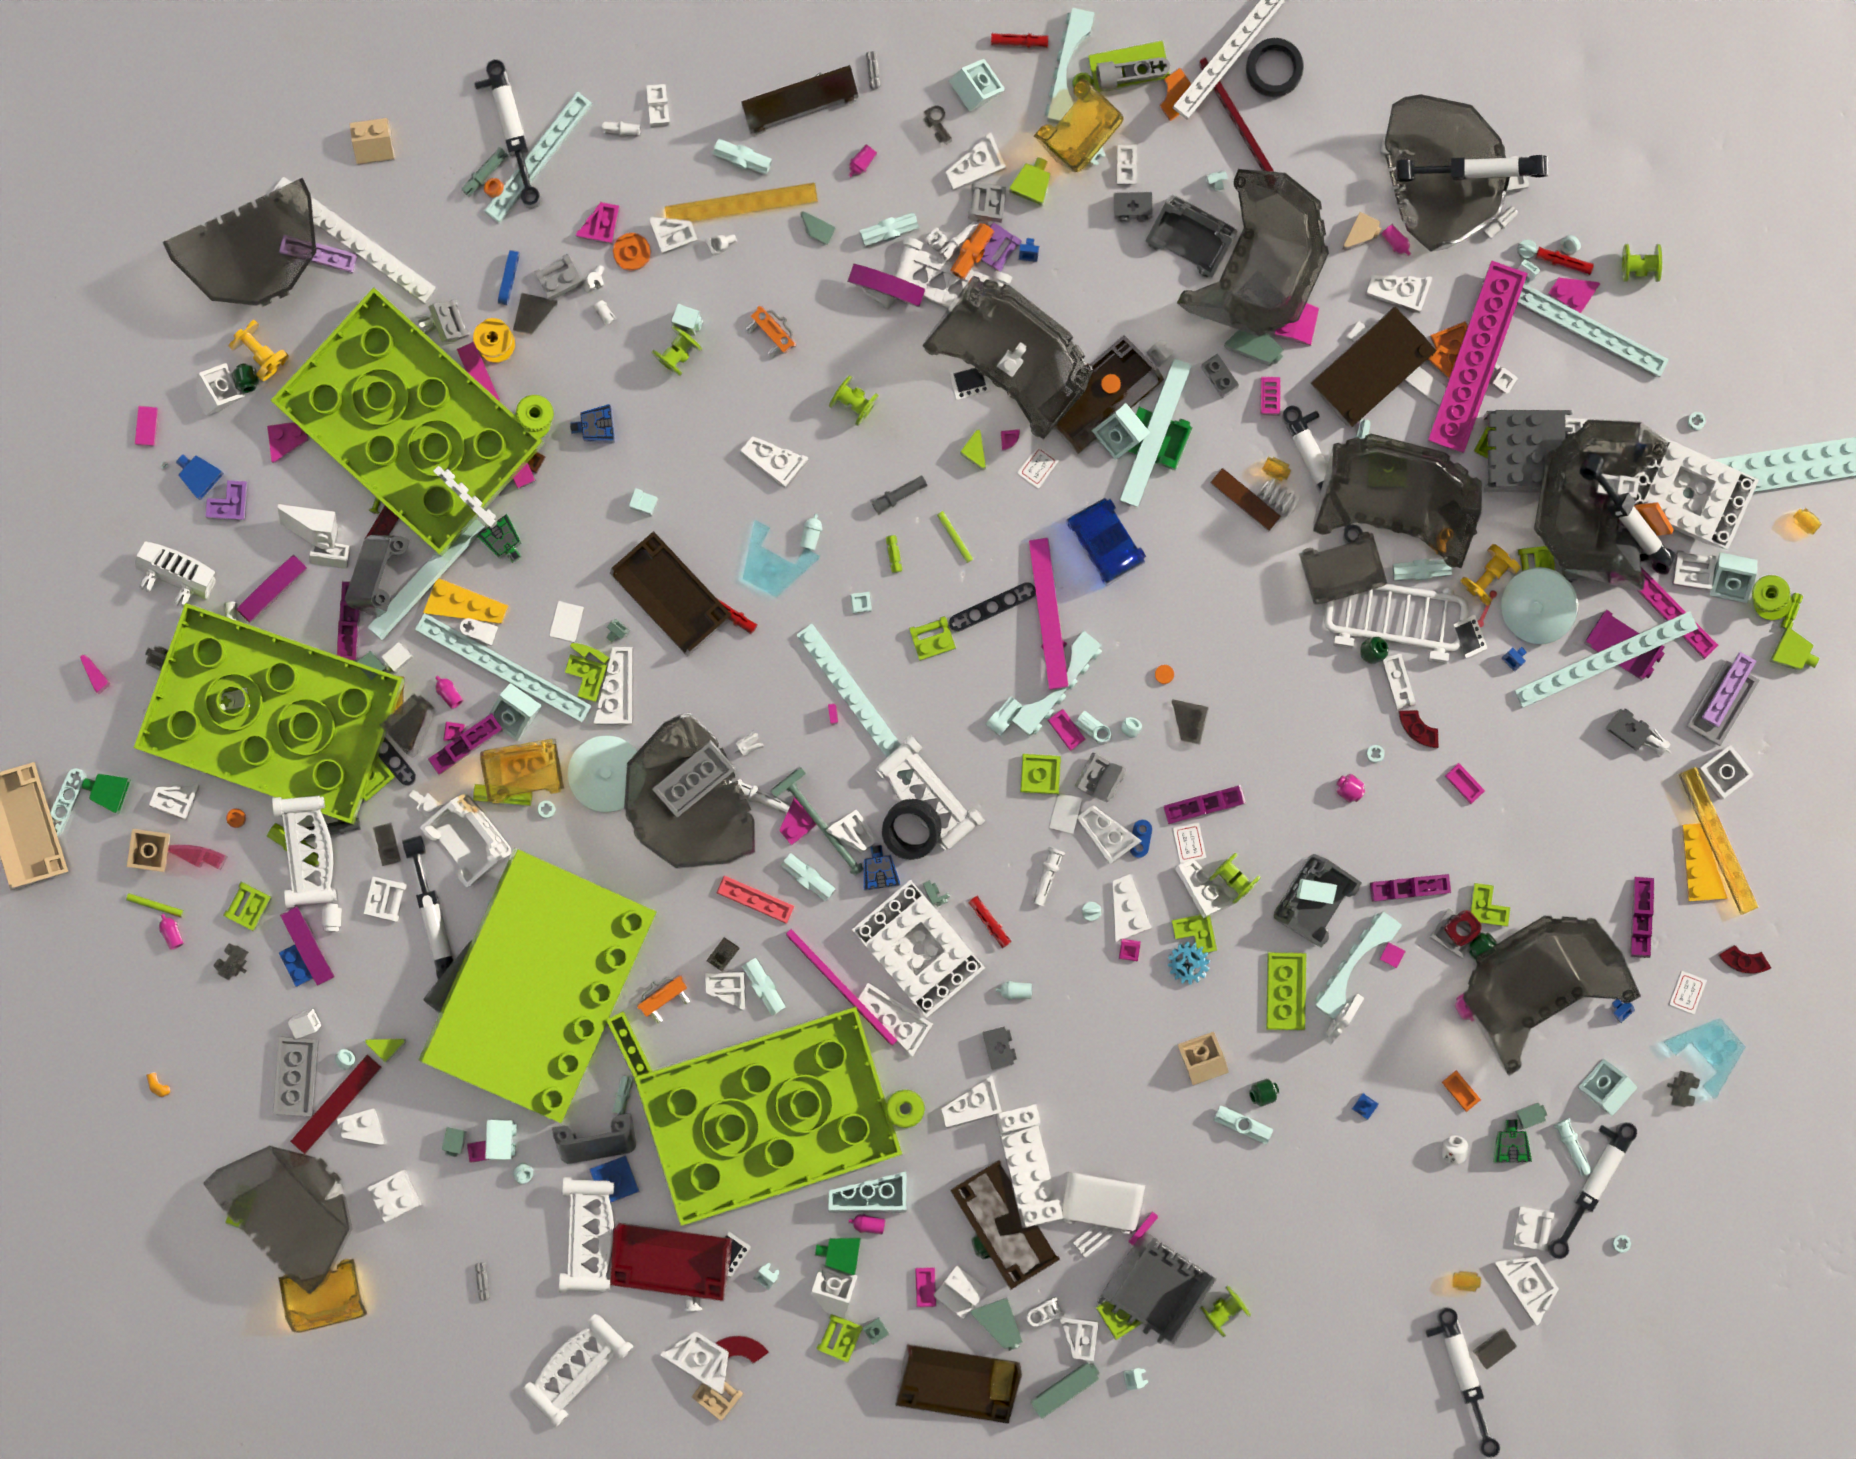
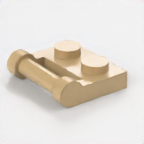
M724 1382V1391L733 1397L729 1402L714 1389L702 1383L692 1395V1398L722 1421L743 1393L740 1390H735L727 1382Z

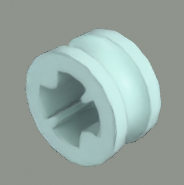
M1694 412L1688 418V426L1692 430H1700L1706 423L1705 416L1700 412ZM1696 416L1700 418L1699 420H1702V423H1699L1698 426L1694 425L1695 422L1692 423V419H1695Z
M1373 745L1368 749L1367 757L1371 762L1379 763L1384 758V750L1379 745ZM1373 749L1375 751L1377 749L1380 750V758L1376 759L1375 757L1374 759L1371 757Z
M542 801L538 805V813L544 818H550L555 813V806L550 801ZM545 804H549V807H552V811H549L547 815L543 814L544 811L541 812V808Z
M1619 1235L1614 1239L1613 1246L1618 1252H1626L1631 1247V1241L1627 1236ZM1620 1238L1627 1240L1626 1248L1623 1250L1622 1247L1620 1249L1617 1247Z

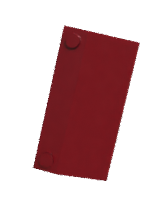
M619 1223L613 1233L610 1285L724 1301L731 1259L732 1239Z

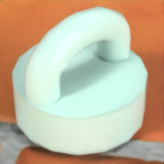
M1567 235L1560 242L1562 251L1568 255H1573L1581 248L1579 240L1573 235Z
M1526 239L1520 242L1517 251L1523 259H1531L1537 252V246L1532 240Z
M1127 717L1121 726L1122 732L1131 738L1137 737L1142 728L1140 721L1133 717Z
M1095 902L1086 903L1082 908L1083 917L1088 921L1097 920L1101 915L1100 906Z
M341 1049L335 1055V1061L342 1070H348L354 1064L355 1057L351 1051Z
M520 1163L513 1173L514 1179L519 1184H526L533 1176V1170L526 1163Z

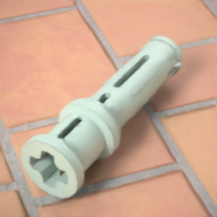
M1567 1118L1555 1124L1554 1127L1558 1128L1562 1137V1143L1567 1145L1583 1177L1590 1174L1592 1169L1577 1140L1578 1134L1574 1133L1570 1124L1571 1120Z

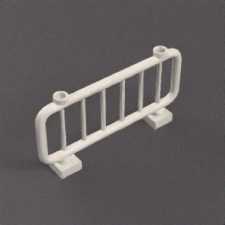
M1348 574V578L1338 577L1329 585L1324 624L1329 631L1339 634V636L1334 637L1333 646L1352 649L1354 638H1350V636L1369 639L1378 636L1388 642L1433 648L1434 651H1430L1428 654V661L1447 664L1450 653H1445V651H1455L1461 647L1458 635L1455 643H1443L1448 602L1460 604L1461 613L1459 621L1468 618L1469 607L1467 601L1462 596L1454 595V590L1444 588L1442 592L1359 580V575ZM1339 585L1350 586L1344 627L1336 626L1332 623L1335 593ZM1354 586L1369 589L1363 630L1348 628ZM1373 589L1388 592L1382 633L1367 631ZM1392 592L1407 595L1401 636L1386 634ZM1411 595L1426 598L1420 639L1405 637ZM1430 598L1445 601L1439 642L1424 640Z

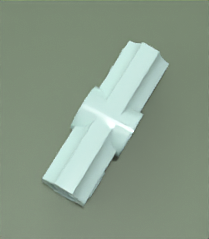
M718 139L713 151L714 156L728 160L735 166L743 169L749 168L765 175L772 162L771 158L755 153L746 146H736Z
M913 212L898 218L892 217L882 220L877 225L860 230L864 245L869 246L883 240L890 241L896 239L901 234L919 229Z
M1419 559L1413 562L1393 564L1394 581L1407 579L1427 580L1432 577L1452 575L1450 559Z
M792 853L780 865L789 874L793 875L796 878L795 880L801 885L813 891L825 902L835 891V888L820 877L821 875L808 864L805 865Z
M756 958L742 966L752 982V987L758 997L763 1000L772 1016L786 1008L776 992L775 985L768 974L766 975Z
M1221 1105L1214 1118V1121L1266 1145L1273 1132L1272 1128ZM1242 1119L1247 1120L1249 1123V1127L1244 1131L1238 1127V1123Z

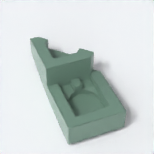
M801 211L800 215L803 218L806 233H809V236L828 245L836 227Z

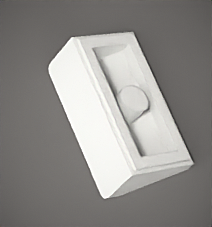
M335 543L334 549H320L317 546L311 545L309 562L311 564L347 569L351 545Z

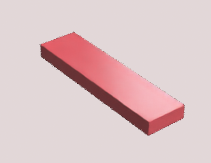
M725 875L716 892L786 924L795 907Z

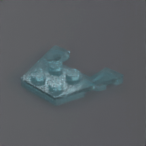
M755 520L743 579L777 598L798 577L817 562L820 556L805 548L796 565L761 546L770 528Z
M1721 1018L1664 1042L1674 1055H1677L1688 1044L1692 1043L1716 1070L1717 1073L1703 1085L1713 1099L1719 1095L1729 1074L1746 1048Z

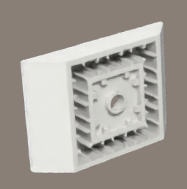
M1653 433L1633 477L1639 478L1637 497L1633 499L1636 501L1635 505L1658 502L1674 530L1708 545L1728 550L1759 480ZM1686 488L1693 491V497L1690 499L1685 498L1683 495V490Z
M911 880L852 929L926 1018L985 969L983 964ZM916 944H922L924 946L923 954L916 955L913 952V947Z

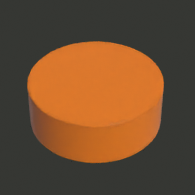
M491 178L484 185V192L491 198L501 195L504 189L503 183L498 178Z
M1113 374L1106 375L1102 380L1103 391L1107 394H1115L1119 391L1121 386L1120 379Z
M1161 665L1155 671V678L1161 684H1168L1174 678V670L1169 665Z
M232 809L227 813V823L231 827L240 828L246 822V814L240 809Z

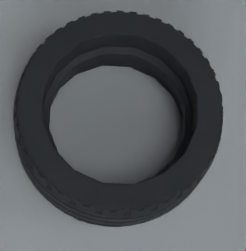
M1269 38L1258 43L1251 50L1246 63V75L1249 83L1258 93L1268 97H1281L1293 91L1299 84L1304 70L1303 58L1298 48L1282 38ZM1268 50L1282 51L1293 62L1292 76L1282 85L1273 86L1267 84L1257 74V60Z
M910 798L898 802L889 810L883 821L882 839L885 846H887L892 854L906 860L920 859L934 849L940 838L942 828L940 816L934 807L925 801ZM902 814H913L920 817L929 828L930 835L928 840L922 844L904 842L894 829L895 819Z

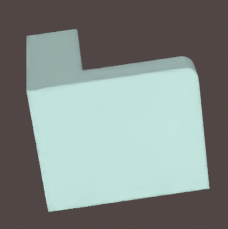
M635 488L629 507L652 516L657 497Z

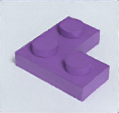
M227 480L226 499L207 498L206 518L245 520L247 482Z

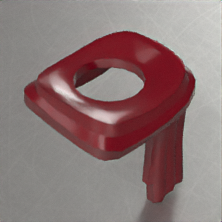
M1468 910L1458 913L1445 926V932L1458 946L1471 942L1482 930L1481 923ZM1461 921H1466L1471 926V931L1466 936H1460L1456 931V926Z

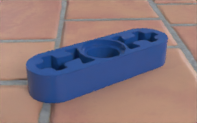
M509 251L498 296V304L508 305L520 256L518 251Z

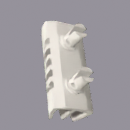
M146 541L136 556V569L146 573L139 588L143 590L147 585L146 589L149 593L156 579L181 588L174 603L178 605L182 600V608H184L191 594L207 599L216 581L215 577H213L215 571L190 556L162 545Z

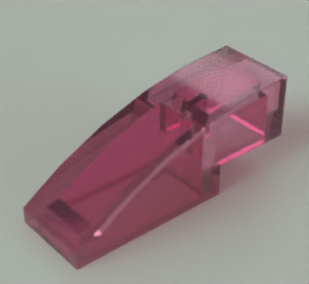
M169 845L168 852L201 868L203 862H206L221 870L228 856L200 846Z

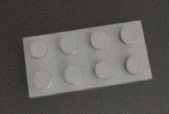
M1727 660L1687 727L1718 746H1721L1760 681L1751 674L1748 675L1718 728L1703 720L1701 717L1732 665Z
M709 740L658 782L652 790L678 818L734 772L736 768L716 745Z
M278 1038L273 1114L312 1117L317 1039Z

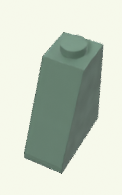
M1253 318L1249 319L1224 344L1227 350L1268 366L1272 363L1277 364L1283 358L1281 354L1284 349Z
M1007 1298L971 1310V1314L1004 1349L1008 1348L1010 1351L1020 1347L1019 1343H1022V1339Z

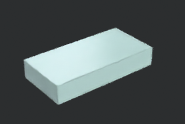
M1300 878L1296 897L1333 904L1337 885Z

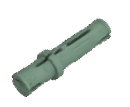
M499 147L476 173H472V177L461 187V190L470 197L480 185L485 183L484 180L508 154Z

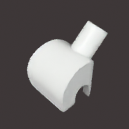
M938 227L925 239L927 244L937 251L948 245L947 238Z
M734 234L727 237L715 235L706 240L712 254L718 255L728 249V244L736 242V237Z
M597 265L595 272L590 273L584 280L583 287L587 293L591 292L595 286L597 289L604 286L601 278L604 270L603 266Z

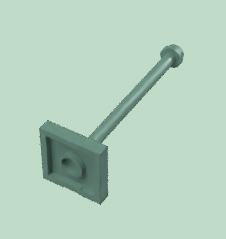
M799 767L772 788L770 792L774 797H777L785 790L790 791L851 867L850 873L856 876L864 869L862 863L857 864L841 842L826 831L829 827L796 787V781L806 774Z

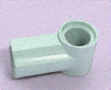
M1010 696L999 711H996L991 716L986 725L1001 736L1023 706Z
M1086 711L1075 722V725L1094 738L1097 743L1106 744L1110 741V729ZM1100 730H1105L1108 736L1105 739H1099L1097 733Z

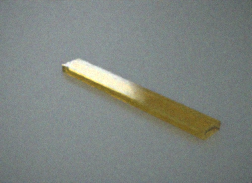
M814 182L664 207L666 218L696 222L818 202Z
M1694 767L1678 774L1740 915L1759 908L1697 768Z

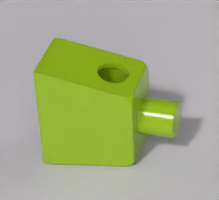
M1037 157L1034 166L1026 163L1010 186L1009 192L1043 206L1050 179V173L1044 171L1048 161Z
M1788 627L1785 629L1769 662L1800 671L1805 664L1815 668L1820 658L1810 654L1814 646L1812 643Z

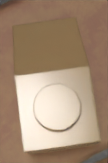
M1360 212L1342 249L1346 251L1371 242L1373 237L1377 239L1382 229L1378 227L1380 221Z

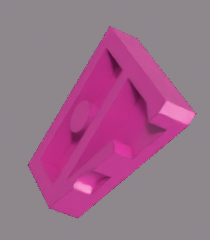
M600 202L585 224L577 231L576 237L612 244L620 206Z
M1559 277L1548 295L1581 313L1601 283Z
M294 422L267 426L272 463H276L284 455L289 454L296 447L308 441V434Z
M794 797L779 831L792 846L817 824Z

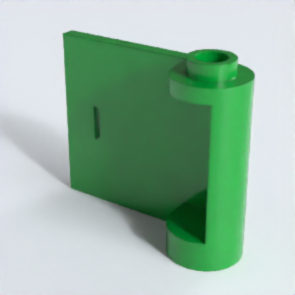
M1138 407L1135 415L1147 428L1153 412ZM1184 419L1170 421L1155 461L1156 464L1176 470L1193 428L1190 426L1189 421ZM1142 441L1127 452L1137 455Z

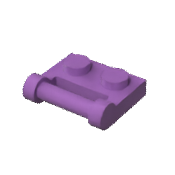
M993 222L990 228L995 233L986 245L981 261L996 271L1001 272L1004 268V263L1015 247L1020 245L1022 240ZM1005 239H1008L1010 241L997 262H995L992 258Z

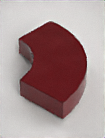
M1418 710L1398 711L1401 725L1411 739L1426 747L1439 748L1438 729L1424 724Z
M1736 945L1718 955L1728 967L1741 973L1755 974L1771 969L1762 952L1747 954L1740 951Z
M730 1336L716 1342L718 1346L728 1352V1358L743 1356L748 1358L753 1364L769 1353L767 1348L760 1342L745 1336Z

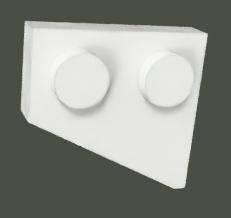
M179 785L169 788L156 787L149 807L185 820L199 785Z
M857 810L826 829L828 833L861 853L878 842Z
M375 1108L337 1119L342 1138L379 1145L385 1144Z
M1061 1318L1060 1321L1063 1324L1073 1358L1094 1361L1098 1322Z

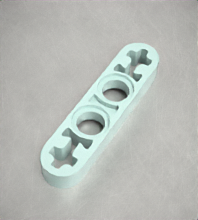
M75 768L69 771L51 809V817L62 821L61 825L57 823L55 826L57 837L61 835L82 789L83 781L86 778L85 773L80 769ZM79 772L81 780H76L74 786H78L77 790L67 786L68 782L73 784L74 778H72V775ZM68 789L74 793L71 800H66L63 796L64 792ZM59 807H63L66 810V814L62 818H58L55 813Z

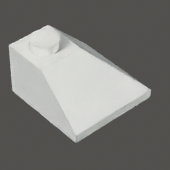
M226 363L197 374V401L206 416L223 410L245 396L244 393L235 388L232 373Z
M820 1264L811 1295L826 1313L845 1318L857 1275Z

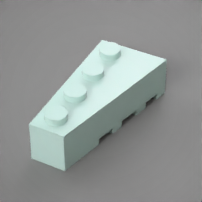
M906 1172L829 1190V1213H906Z

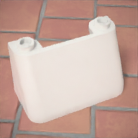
M462 794L450 800L420 827L427 839H439L462 868L458 871V878L466 887L474 884L511 854V848L475 801L467 794Z
M1068 1172L1061 1208L1064 1218L1063 1222L1075 1224V1221L1120 1228L1121 1233L1132 1234V1231L1137 1230L1145 1186Z

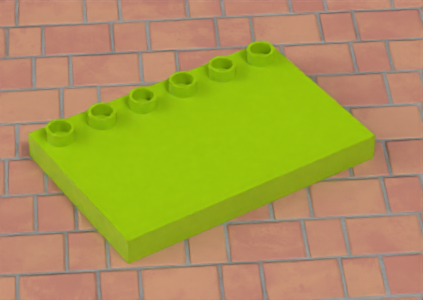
M374 287L270 400L441 556L477 519L478 515L433 471L438 466L444 471L448 469L456 476L453 480L458 485L462 482L469 489L467 494L472 498L476 496L483 503L481 507L485 510L545 444L533 431L524 429L511 411Z
M185 603L133 748L273 797H281L282 799L311 796L324 797L325 808L321 809L322 814L354 825L405 679ZM361 669L378 675L370 680ZM241 690L245 696L244 707L223 710L221 704L228 707L232 700L228 699L227 696H224V699L221 700L222 695L227 692Z
M514 848L418 1060L562 1124L607 1024L606 1019H609L657 911Z
M855 1006L633 1077L680 1226L903 1155L893 1123L889 1120L886 1113L887 1103L857 1007Z

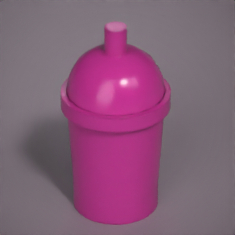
M865 144L857 155L850 160L849 169L851 172L849 176L852 177L854 174L860 175L866 172L867 167L878 153Z
M1393 224L1381 233L1394 252L1396 251L1399 254L1406 253L1408 256L1411 254L1409 251V239Z
M436 676L435 678L438 681L435 685L436 693L442 697L451 709L458 707L463 702V699L454 687L453 682L447 678L440 679L439 676Z
M162 914L159 932L163 935L169 949L173 950L182 946L184 942L178 930L177 922L172 918H166Z
M859 1214L854 1220L849 1219L848 1223H853L854 1229L859 1231V1233L866 1232L883 1235L885 1219Z

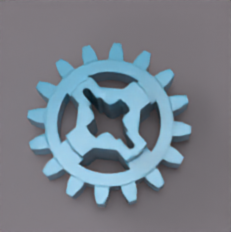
M1186 942L1185 947L1179 944L1178 949L1174 948L1172 950L1174 955L1168 957V959L1172 960L1168 963V966L1173 967L1170 974L1176 973L1175 980L1180 977L1182 978L1181 983L1188 980V983L1192 984L1193 979L1198 983L1200 977L1204 978L1206 976L1205 972H1208L1210 969L1206 966L1210 963V960L1205 959L1208 952L1202 953L1203 947L1196 948L1197 943L1190 946L1189 942ZM1184 952L1183 958L1177 959L1178 955ZM1201 967L1200 971L1194 974L1195 968Z

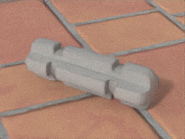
M870 51L866 53L869 84L871 89L880 88L878 64L876 61L877 55L875 51Z
M484 1262L476 1263L477 1287L480 1291L478 1293L479 1300H488L490 1296L489 1291L487 1292L489 1288L487 1273H485L486 1264Z

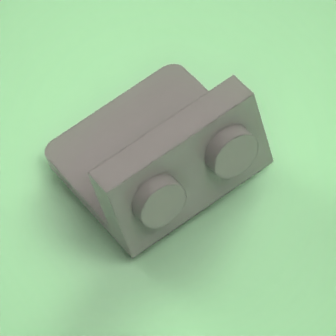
M1092 753L1075 787L1092 797L1108 802L1115 795V789L1123 780L1126 769L1109 762L1096 753Z

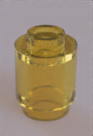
M1268 456L1262 471L1266 472V475L1282 482L1283 479L1287 480L1291 469H1289L1290 464Z
M1806 507L1803 510L1800 508L1793 516L1795 518L1794 523L1807 534L1813 535L1822 525L1819 521L1820 519Z
M1459 1271L1458 1273H1453V1288L1476 1292L1477 1288H1480L1481 1277L1478 1276L1477 1272Z

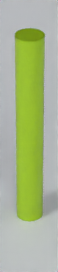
M943 511L938 513L939 520L967 563L973 560L971 554Z
M128 893L126 901L177 917H182L183 910L130 893Z

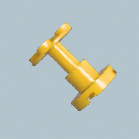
M488 318L478 324L474 330V344L481 356L487 361L499 363L508 360L513 354L515 338L509 327L502 320Z
M252 320L244 331L240 329L234 334L233 337L235 339L229 343L228 347L231 350H235L242 344H245L254 354L253 359L261 366L256 376L261 381H266L278 371L277 368L280 365L283 366L287 362L289 355L284 350L274 353L267 345L262 347L252 336L259 327V324Z
M1492 544L1487 549L1492 559L1485 565L1486 571L1477 582L1474 583L1467 577H1463L1460 580L1467 587L1466 590L1474 597L1476 595L1480 596L1479 599L1487 606L1492 602V599L1484 592L1488 585L1495 578L1499 580L1507 570L1516 574L1521 569L1514 558L1512 560L1508 556L1509 554L1496 544Z

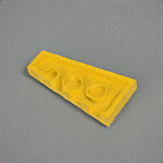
M438 579L433 586L423 614L460 619L470 618L477 621L502 624L509 606Z
M1683 824L1688 902L1728 899L1703 824Z

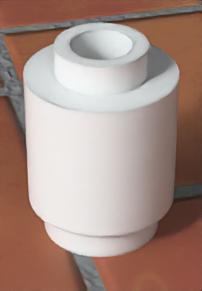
M326 904V907L322 908L323 931H339L342 908H338V904Z

